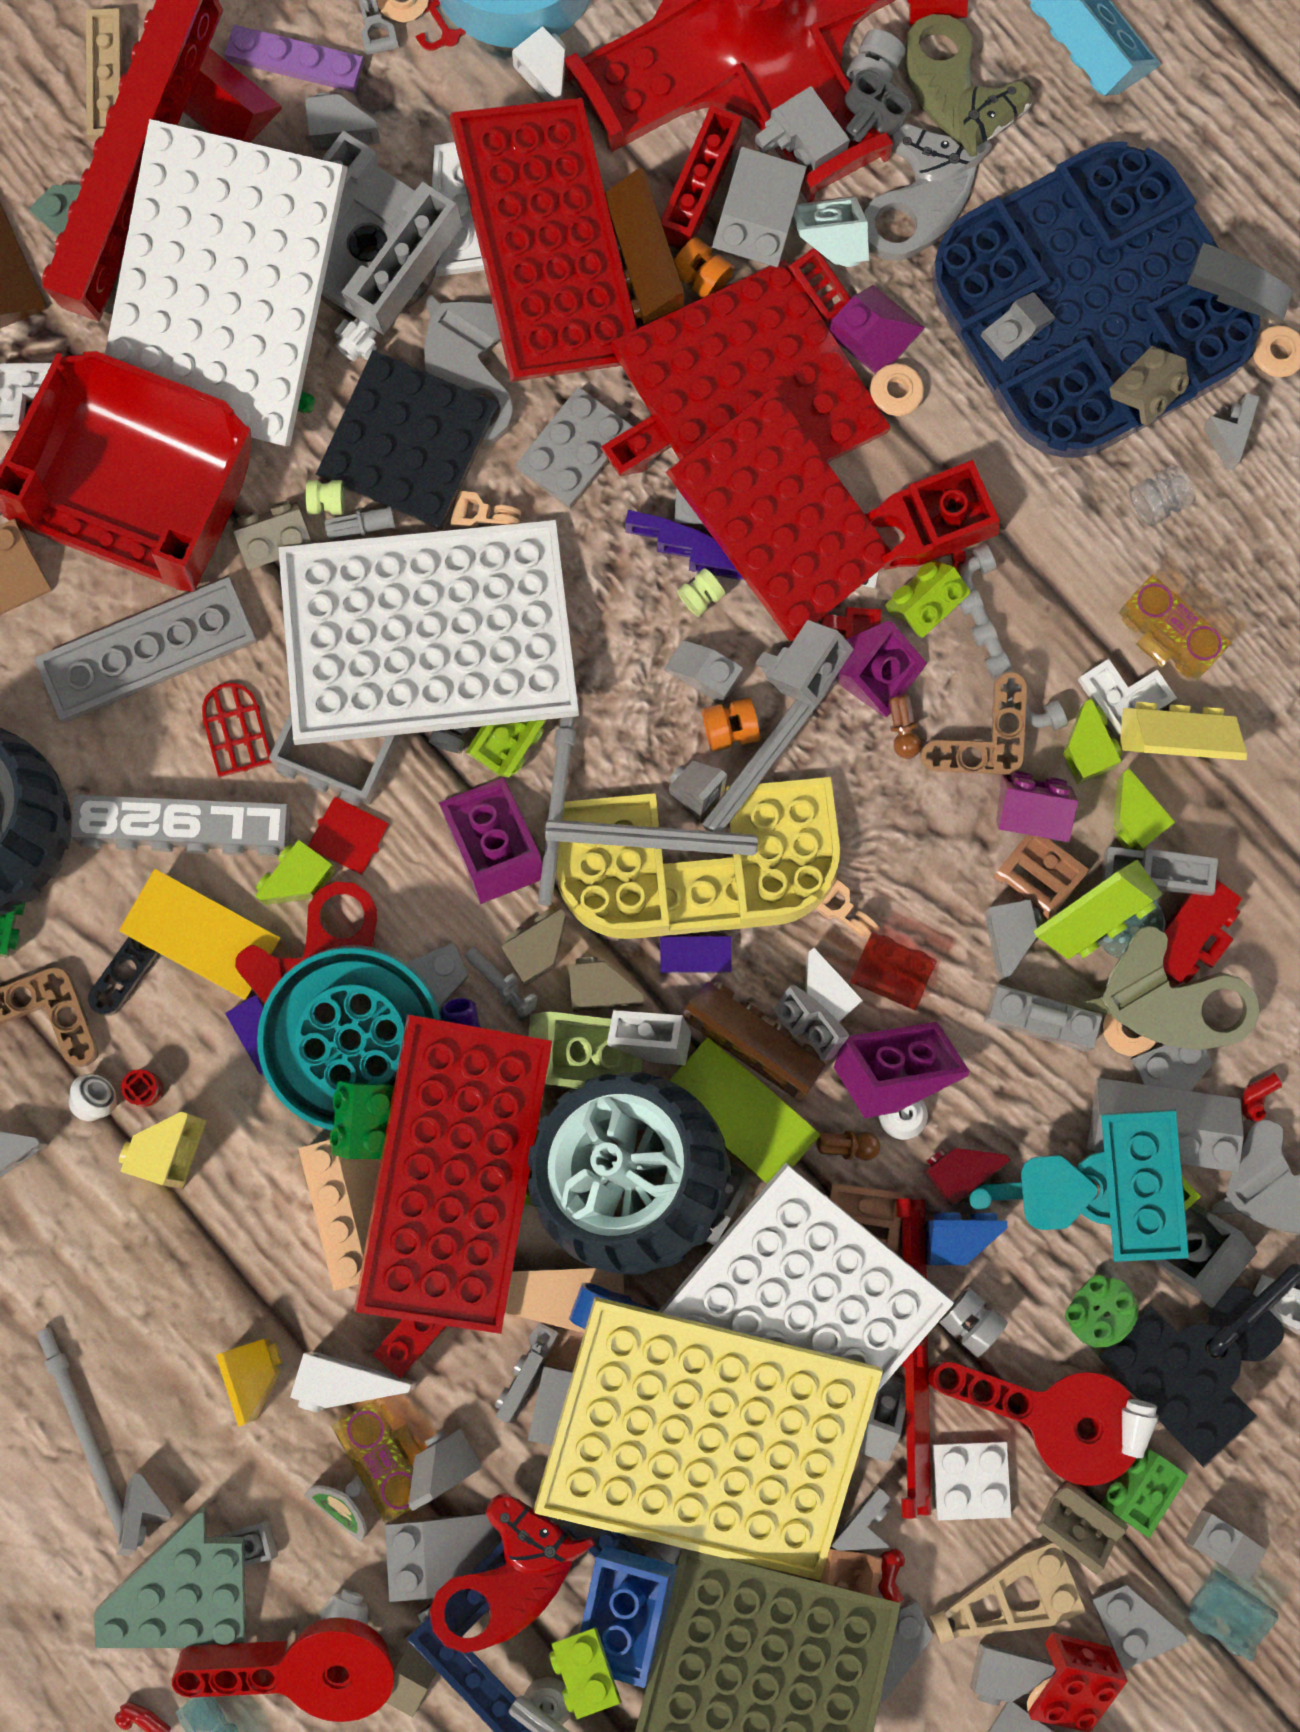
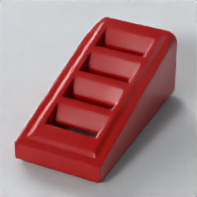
M812 248L786 267L806 292L825 323L831 321L851 300L850 295L822 254L815 248ZM812 263L815 268L804 276L800 270ZM820 273L824 279L811 287L808 281ZM829 284L832 290L819 298L816 293ZM838 295L841 300L827 310L824 304Z

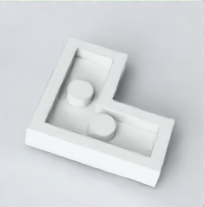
M0 363V431H18L25 416L26 401L34 399L52 363Z
M1109 659L1078 679V682L1089 698L1093 700L1095 706H1100L1103 709L1107 718V725L1116 738L1121 735L1123 708L1135 709L1136 702L1157 703V710L1160 711L1177 699L1158 669L1128 688Z

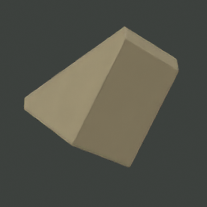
M411 1644L408 1645L395 1669L392 1693L386 1703L413 1718L437 1672Z

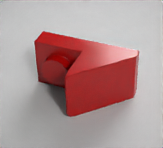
M652 415L601 446V450L619 476L646 471L648 461L671 448Z

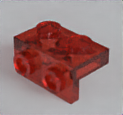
M871 933L862 950L850 983L916 1011L937 960L929 957L921 950L901 945L888 936Z

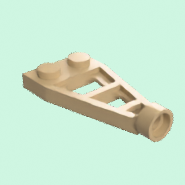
M1050 1541L1022 1552L946 1609L930 1615L929 1619L939 1644L942 1645L959 1637L1053 1626L1086 1611L1062 1549ZM1021 1576L1031 1577L1040 1599L1038 1607L1033 1610L1014 1611L1009 1607L1005 1598L1007 1587ZM989 1594L995 1595L1002 1612L1001 1616L982 1623L976 1622L971 1612L973 1603ZM948 1618H952L955 1622V1627L953 1630L951 1629Z

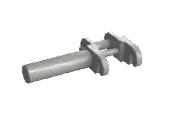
M476 947L471 948L465 957L500 991L499 995L502 997V1005L504 1007L510 1005L517 1012L516 1019L519 1022L529 1019L531 1011L536 1009L538 997L533 993L523 1001L517 995V976L512 973L505 977Z

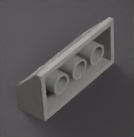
M1096 1078L1087 1149L1096 1152L1104 1150L1101 1114L1176 1109L1181 1164L1239 1173L1244 1137L1239 1098Z

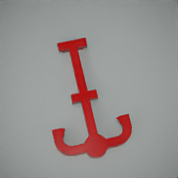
M428 0V6L423 14L430 11L443 32L441 39L429 43L426 41L425 32L415 36L420 46L428 51L437 50L445 45L453 47L459 42V37L466 34V31L462 28L457 30L448 28L436 7L440 6L439 0Z

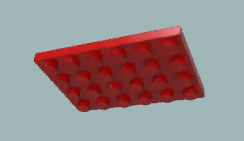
M774 388L760 396L665 472L789 641L795 640L807 620L815 623L882 569L884 567L882 557L891 552Z

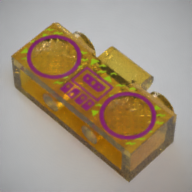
M1153 574L1118 612L1122 616V621L1129 629L1134 632L1140 631L1144 635L1136 643L1142 651L1161 667L1169 659H1172L1175 662L1176 669L1187 678L1192 677L1196 681L1231 645V642ZM1153 637L1157 642H1159V643H1160L1165 649H1167L1168 651L1165 652V651H1164L1161 647H1159L1153 640H1151V638Z
M375 1399L337 1421L331 1427L383 1522L387 1523L411 1509L409 1497L413 1474L412 1464L414 1463L415 1455L422 1452L407 1424L395 1431L392 1430L390 1425L393 1424V1418L384 1404L378 1405ZM396 1438H398L408 1458L404 1459L394 1441Z

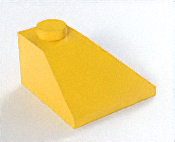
M269 1338L216 1354L238 1427L258 1419L280 1374L278 1365L283 1364L282 1356L277 1343L271 1344Z

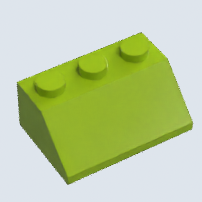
M1136 860L1110 876L1033 932L1040 940L1068 960L1078 953L1082 958H1085L1100 947L1097 940L1107 934L1112 939L1127 929L1128 926L1125 921L1135 914L1140 920L1156 909L1157 906L1153 901L1163 894L1139 861Z

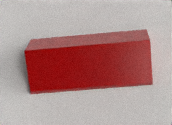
M209 47L183 112L208 133L251 143L282 110V106Z

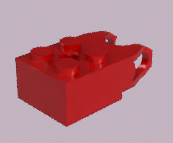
M973 460L910 484L907 489L892 494L879 507L865 514L874 527H895L905 535L900 544L882 557L885 570L897 567H918L999 535V517ZM955 508L956 513L948 512V509Z

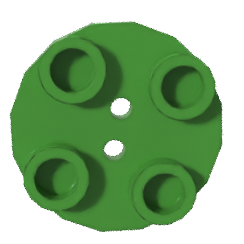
M1095 1275L1075 1294L1065 1312V1318L1070 1324L1072 1332L1082 1343L1094 1348L1109 1347L1122 1341L1132 1331L1138 1319L1139 1304L1135 1293L1123 1281Z

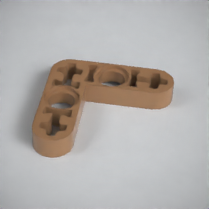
M1004 672L995 680L993 687L991 741L930 740L921 748L920 759L923 765L935 772L1011 774L1018 771L1022 766L1024 757L1027 685L1024 678L1018 673ZM1012 677L1013 682L1020 685L1019 691L1013 692L1012 703L1020 702V708L1018 710L1012 707L999 709L1000 701L1007 703V693L1001 691V684H1007L1008 678ZM1005 713H1013L1018 718V727L1011 733H1005L999 728V719ZM998 736L1005 739L1018 737L1017 745L1010 743V753L1016 755V761L1010 762L1008 768H1004L1003 763L997 761V756L1004 754L1005 743L997 744ZM938 745L941 752L952 753L951 746L957 745L955 753L957 766H950L951 759H940L939 765H933L932 759L926 757L927 752H932L934 746ZM968 747H976L981 752V761L976 766L969 767L962 762V752Z
M49 968L0 988V997L4 995L5 1004L11 1011L7 1014L6 1009L0 1008V1025L46 1008L65 1060L71 1065L78 1067L89 1066L95 1061L98 1054V1046L76 986L69 973L59 968ZM56 976V978L64 980V983L60 985L62 996L68 998L71 995L72 1000L61 1001L53 1007L52 1002L60 1000L57 993L52 989H48L47 986L52 984L51 977ZM20 988H27L31 992V1002L26 1007L19 1008L13 1002L14 993ZM71 1007L75 1009L78 1017L74 1025L66 1028L60 1024L59 1014L63 1009ZM83 1028L84 1033L77 1034L79 1042L83 1045H88L89 1049L84 1052L85 1058L81 1060L76 1055L72 1056V1051L76 1050L74 1038L68 1037L65 1039L64 1035L76 1033Z

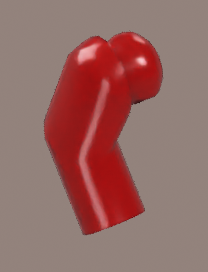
M1274 1072L1249 1084L1244 1089L1241 1111L1246 1119L1259 1122L1266 1116V1111L1264 1110L1265 1096L1282 1088V1083Z
M891 1549L879 1556L882 1560V1578L878 1584V1589L883 1599L899 1603L904 1598L895 1579L900 1567H903L905 1564V1557L900 1550Z
M132 1702L121 1705V1710L114 1717L115 1723L123 1730H129L133 1723L145 1732H170L171 1726L154 1712Z

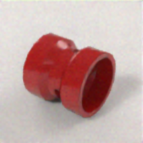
M143 1069L127 1073L121 1084V1092L124 1098L129 1103L140 1107H151L157 1104L164 1092L161 1079L156 1074Z

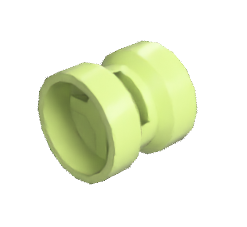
M307 480L306 509L308 515H319L322 511H329L332 515H343L345 505L343 480H331L330 483L322 484L319 480Z
M705 568L695 575L693 582L690 584L685 583L677 589L678 596L697 617L707 611L708 604L712 601L718 602L725 596V591L721 584Z

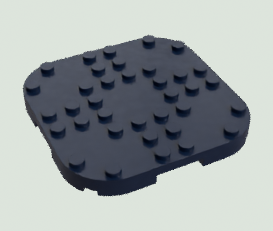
M1118 141L1098 144L1058 164L1054 172L1001 200L999 197H996L963 215L945 233L936 254L932 271V284L936 301L1013 429L1029 445L1053 456L1079 458L1093 455L1147 427V425L1141 423L1139 409L1111 398L1110 387L1151 346L1186 358L1189 377L1186 390L1179 394L1151 424L1228 382L1240 371L1255 347L1260 328L1259 315L1216 301L1218 295L1187 285L1194 261L1202 244L1206 243L1217 248L1219 247L1195 211L1194 207L1197 202L1179 173L1167 159L1148 147L1144 151L1127 146L1128 142ZM1034 292L1055 316V320L1002 362L984 341L981 334L1007 313L1013 302Z

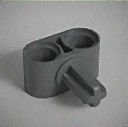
M872 70L858 72L845 96L846 107L855 114L854 118L845 128V133L852 142L854 140L857 142L862 141L872 127L882 134H895L899 131L911 109L909 97Z

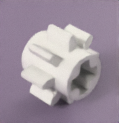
M358 318L350 323L344 319L334 331L337 334L336 338L339 339L335 344L336 348L352 361H356L361 356L368 360L372 350L377 349L374 345L376 342L373 340L376 332Z

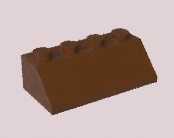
M642 167L633 171L605 192L619 255L624 267L623 272L627 289H631L634 298L630 300L635 320L640 319L642 326L683 308L684 291Z

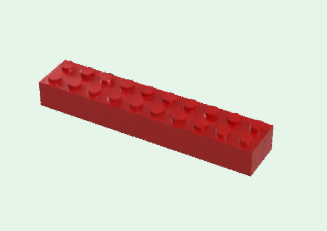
M156 0L153 9L147 12L144 19V32L140 41H137L133 46L131 53L132 62L128 72L124 73L119 81V94L116 102L107 111L106 127L102 137L99 136L95 141L93 160L90 167L86 168L82 174L80 181L81 190L77 200H73L69 206L67 225L64 232L58 235L55 242V255L51 264L45 267L42 275V288L62 309L100 322L122 267L149 119L178 126L223 13V8L218 0Z

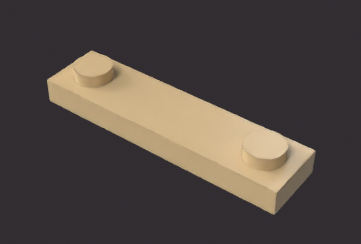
M119 8L86 9V129L89 141H96L99 136L102 137L106 127L107 111L116 102L119 94V81L123 75L122 14Z

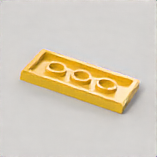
M155 868L119 929V932L243 1000H246L252 988L235 968L238 953L247 946L255 945L271 955L280 940V937Z

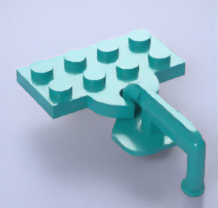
M1176 1109L1101 1114L1104 1150L1091 1153L1078 1164L1077 1168L1060 1155L1036 1156L1024 1164L1021 1171L1022 1182L980 1184L970 1195V1204L976 1210L986 1209L991 1201L1023 1199L1026 1220L1032 1227L1039 1230L1066 1229L1081 1213L1095 1223L1111 1225L1114 1262L1189 1258Z

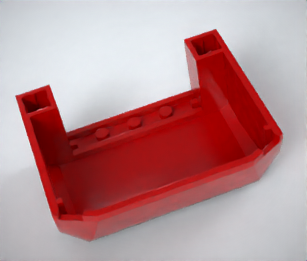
M98 351L83 352V355L62 356V353H57L0 465V512L9 521L15 519L21 528L180 591L195 592L243 487L251 453V429L238 418L226 401Z

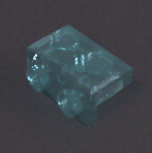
M1215 1570L1191 1599L1189 1619L1200 1632L1206 1635L1211 1634L1220 1640L1229 1652L1235 1656H1243L1252 1662L1256 1657L1257 1645L1278 1621V1612Z

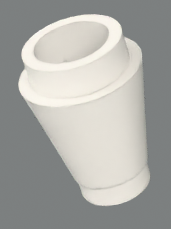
M1127 1400L1126 1407L1122 1408L1123 1454L1136 1458L1144 1457L1159 1418L1156 1414V1405L1141 1400Z

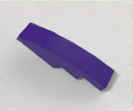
M632 510L627 511L626 533L657 538V552L689 557V571L699 572L705 568L715 576L744 580L714 538L662 517Z

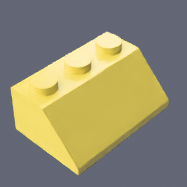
M1136 702L1135 709L1123 708L1120 748L1123 751L1235 760L1247 759V751L1237 717L1224 716V709L1203 707L1202 714L1190 713L1191 706L1170 704L1169 711L1157 710V703Z
M179 1112L133 1135L131 1143L126 1142L121 1150L119 1163L123 1165L120 1172L163 1186L183 1189L207 1120Z

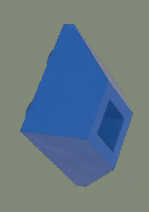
M961 1213L934 1214V1220L925 1221L926 1265H967L1008 1228L1007 1221H997V1213L970 1214V1220H961Z

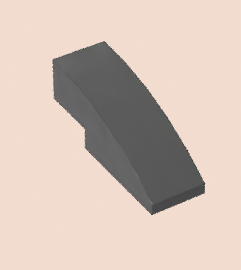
M1206 243L1202 244L1197 253L1187 285L1218 295L1216 300L1218 302L1280 323L1284 320L1294 291L1283 281L1264 269Z

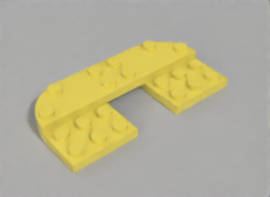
M831 777L758 784L729 823L730 833L755 834L757 836L758 849L753 856L733 854L731 858L663 864L662 849L560 842L556 872L561 896L570 912L583 925L602 935L621 939L773 926L796 921L811 913L824 901L834 884L838 871L840 842ZM656 793L567 801L564 803L562 820L659 827Z

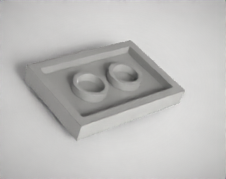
M577 387L516 463V470L571 509L609 461L601 450V446L633 426L580 387Z

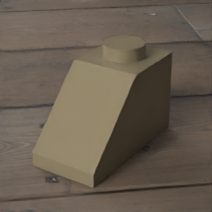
M597 957L577 958L576 964L569 965L573 1011L644 1005L643 994L608 964L597 962Z

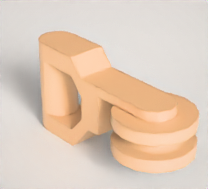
M460 491L454 503L450 525L456 528L469 529L476 528L479 525L519 524L520 520L517 518L521 517V511L511 506L496 505L494 507L495 515H493L492 519H489L491 508L488 504H483L477 493ZM468 503L479 504L478 514L472 519L466 518Z
M835 879L827 897L815 909L827 919L837 918L862 938L865 937L871 940L874 936L871 930L878 932L880 929L870 917L861 911L855 914L858 921L853 918L850 921L847 920V917L854 910V905L850 903V889L837 879ZM839 892L845 897V904L838 910H830L826 905Z

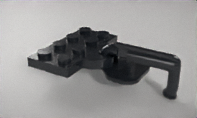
M1294 1263L1290 1265L1257 1297L1250 1290L1243 1287L1228 1289L1213 1308H1209V1325H1191L1176 1333L1150 1307L1137 1319L1132 1331L1122 1341L1109 1346L1098 1356L1139 1400L1157 1406L1156 1414L1159 1416L1158 1421L1203 1468L1212 1462L1258 1418L1232 1388L1240 1377L1242 1361L1261 1362L1282 1343L1284 1339L1283 1325L1270 1309L1292 1288L1300 1290V1264Z

